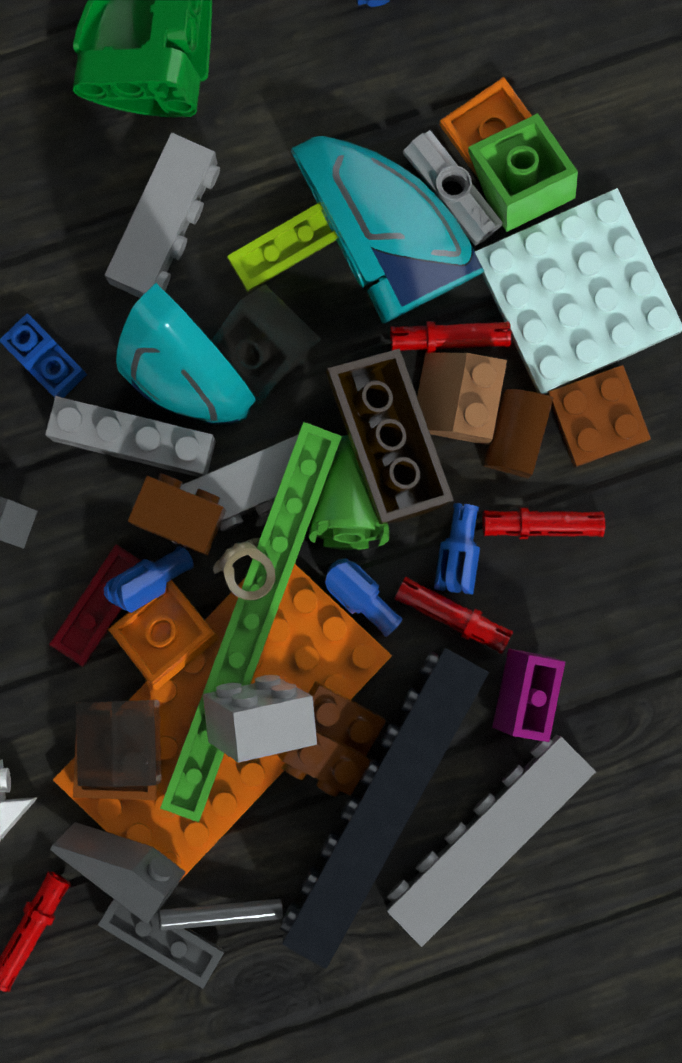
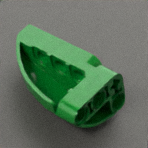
M88 0L77 26L73 42V48L78 55L73 83L74 93L91 102L136 114L159 117H191L197 112L200 81H205L208 78L212 0Z

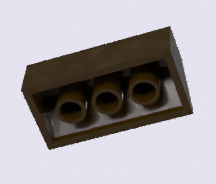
M400 349L326 369L325 372L379 524L410 519L435 511L454 501Z

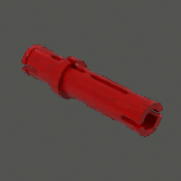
M426 321L425 326H390L391 351L400 349V351L426 349L427 353H435L436 349L510 347L511 331H508V329L511 328L509 321L435 325L434 321Z
M519 508L518 511L484 510L482 529H484L483 536L509 535L518 536L519 539H528V536L603 537L605 533V518L603 511L538 512L529 511L528 508Z
M405 577L394 598L454 628V630L462 633V638L466 640L472 638L500 654L505 650L513 634L512 630L481 616V611L477 609L472 611L408 577Z
M48 871L32 902L26 903L23 908L25 914L0 956V990L3 992H10L16 977L30 956L45 927L52 925L55 919L54 912L71 885L70 881L55 872Z

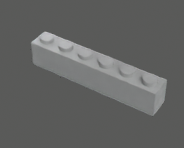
M555 735L549 742L539 741L530 751L534 758L524 768L518 764L510 770L502 779L506 786L495 797L491 793L487 794L473 809L477 815L466 826L459 822L445 836L444 839L448 844L437 855L433 850L430 851L416 865L415 868L419 873L409 883L404 879L401 880L386 896L390 900L386 905L387 912L421 947L596 772L561 736Z

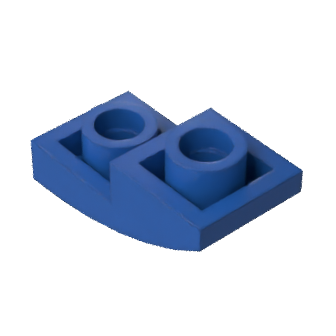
M28 313L0 338V342L54 398L55 396L64 398L87 376L84 370Z

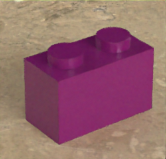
M508 649L492 728L515 737L549 742L565 661L541 654Z

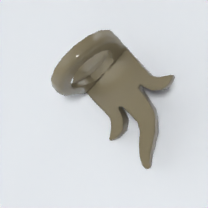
M252 538L241 543H235L234 546L225 551L213 567L215 574L223 571L229 589L235 596L244 600H257L264 597L272 589L275 582V569L272 561L257 548L260 538ZM245 555H249L251 558L261 562L267 572L265 584L256 591L242 590L234 579L233 563Z

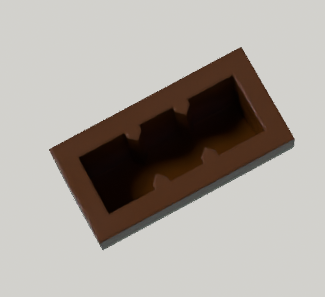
M518 389L504 390L497 412L493 439L488 445L483 466L529 479L535 469L554 397Z

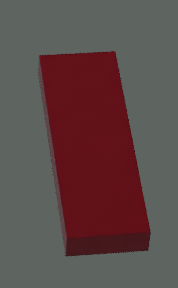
M116 544L49 645L84 667L122 611V608L110 603L104 596L106 583L141 560Z

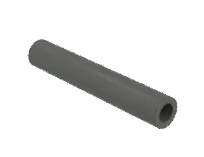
M281 899L172 908L158 911L160 931L278 920L283 917Z

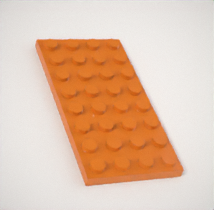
M294 564L250 684H254L255 679L260 676L278 675L280 679L290 684H295L297 688L309 693L316 681L351 700L392 655ZM245 578L238 585L241 589L244 584ZM232 592L205 619L219 639L158 690H155L146 681L115 714L120 716L161 717L157 800L73 797L75 757L53 779L106 832L152 846L182 868L185 874L181 880L284 771L282 766L285 762L277 754L238 763L224 753L199 822L160 808L238 597Z

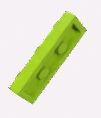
M320 202L227 256L247 292L338 239L335 230L331 231L321 212L324 209Z

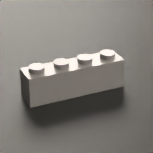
M171 132L104 275L110 285L139 298L155 283L164 291L166 290L171 274L167 272L173 258L179 260L187 244V238L183 236L190 223L194 225L197 223L204 203L200 201L206 188L212 189L219 176L220 167L217 166L218 163L214 151Z
M55 396L45 434L54 442L196 477L208 474L216 443L212 434Z
M298 435L181 485L180 489L194 495L197 489H201L220 497L218 505L223 506L226 510L220 524L221 531H226L242 524L244 521L241 516L255 510L258 515L266 514L271 511Z

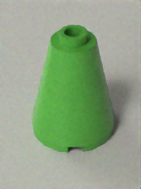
M348 435L342 436L311 518L309 539L315 543L316 537L324 539V547L343 550L369 549V541L379 539V546L384 545L389 541L390 530L388 523L379 524Z

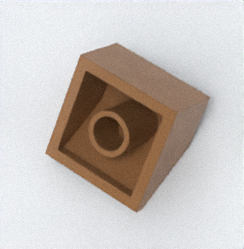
M425 353L417 399L430 434L489 445L493 439L507 360L471 353Z

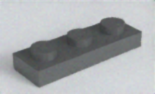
M113 899L98 924L101 928L202 989L225 952L224 949L189 928L160 931L158 912L146 924L115 899Z

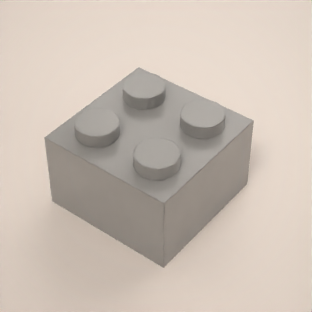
M278 675L260 676L255 679L254 684L241 686L239 683L222 684L216 687V692L203 694L208 742L238 763L317 745L313 696L297 688L295 684H290L280 679Z

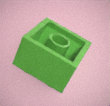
M538 113L468 147L469 155L487 203L503 222L502 226L506 232L576 198L578 171Z

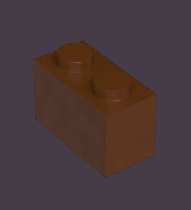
M162 473L159 474L158 479L146 476L128 522L208 555L226 512L223 506L218 505L220 497L201 489H197L195 495L181 490L183 482Z

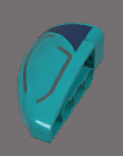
M326 136L312 137L291 148V153L316 202H320L324 209L321 212L331 231L335 230L338 236L336 241L359 285L363 288L379 280L377 284L368 289L367 293L383 324L485 272L468 237L455 216L419 178L397 163L375 151Z
M157 283L135 303L124 324L116 357L118 371L149 403L181 419L213 425L237 424L245 420L250 413L251 405L256 400L254 395L232 365L186 312Z

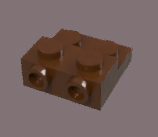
M315 681L309 694L313 696L317 745L278 753L277 755L285 762L282 769L292 776L303 780L306 774L318 779L316 786L324 792L337 797L339 792L342 791L351 796L371 761L366 755L386 720L375 712Z

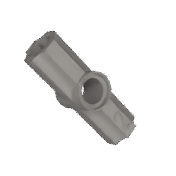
M430 130L420 134L403 150V155L432 192L439 197L455 216L463 231L475 246L485 241L502 226L503 222L472 184L468 171L456 164ZM448 181H454L461 185L463 191L458 195H450L444 191L442 185Z

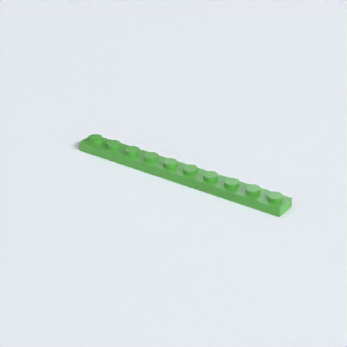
M303 422L257 546L272 561L275 569V582L272 589L262 598L244 600L238 597L203 694L216 692L217 686L226 683H239L241 686L251 683L342 436ZM252 559L242 590L256 591L265 584L267 572L261 562ZM203 694L160 807L163 810L196 822L200 821L224 756V752L208 742Z

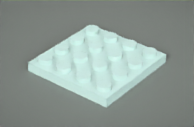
M618 188L475 251L485 271L482 275L504 322H510L511 328L508 331H511L513 342L537 393L546 394L682 332L680 318Z

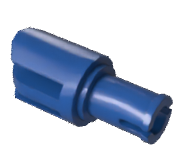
M454 503L450 537L445 538V541L440 543L434 590L445 591L447 588L449 592L459 593L462 590L465 594L473 595L480 547L477 546L476 542H473L479 507L470 504L462 506L461 503Z
M179 546L156 562L143 559L133 567L109 580L104 587V596L110 603L132 613L166 592L167 582L187 570H191L194 567L191 555L184 547L181 548Z
M346 558L338 559L330 565L325 580L328 591L351 614L355 612L359 614L361 612L385 637L391 634L402 622L403 618L398 616L378 596L380 592L378 590L379 585L358 564Z

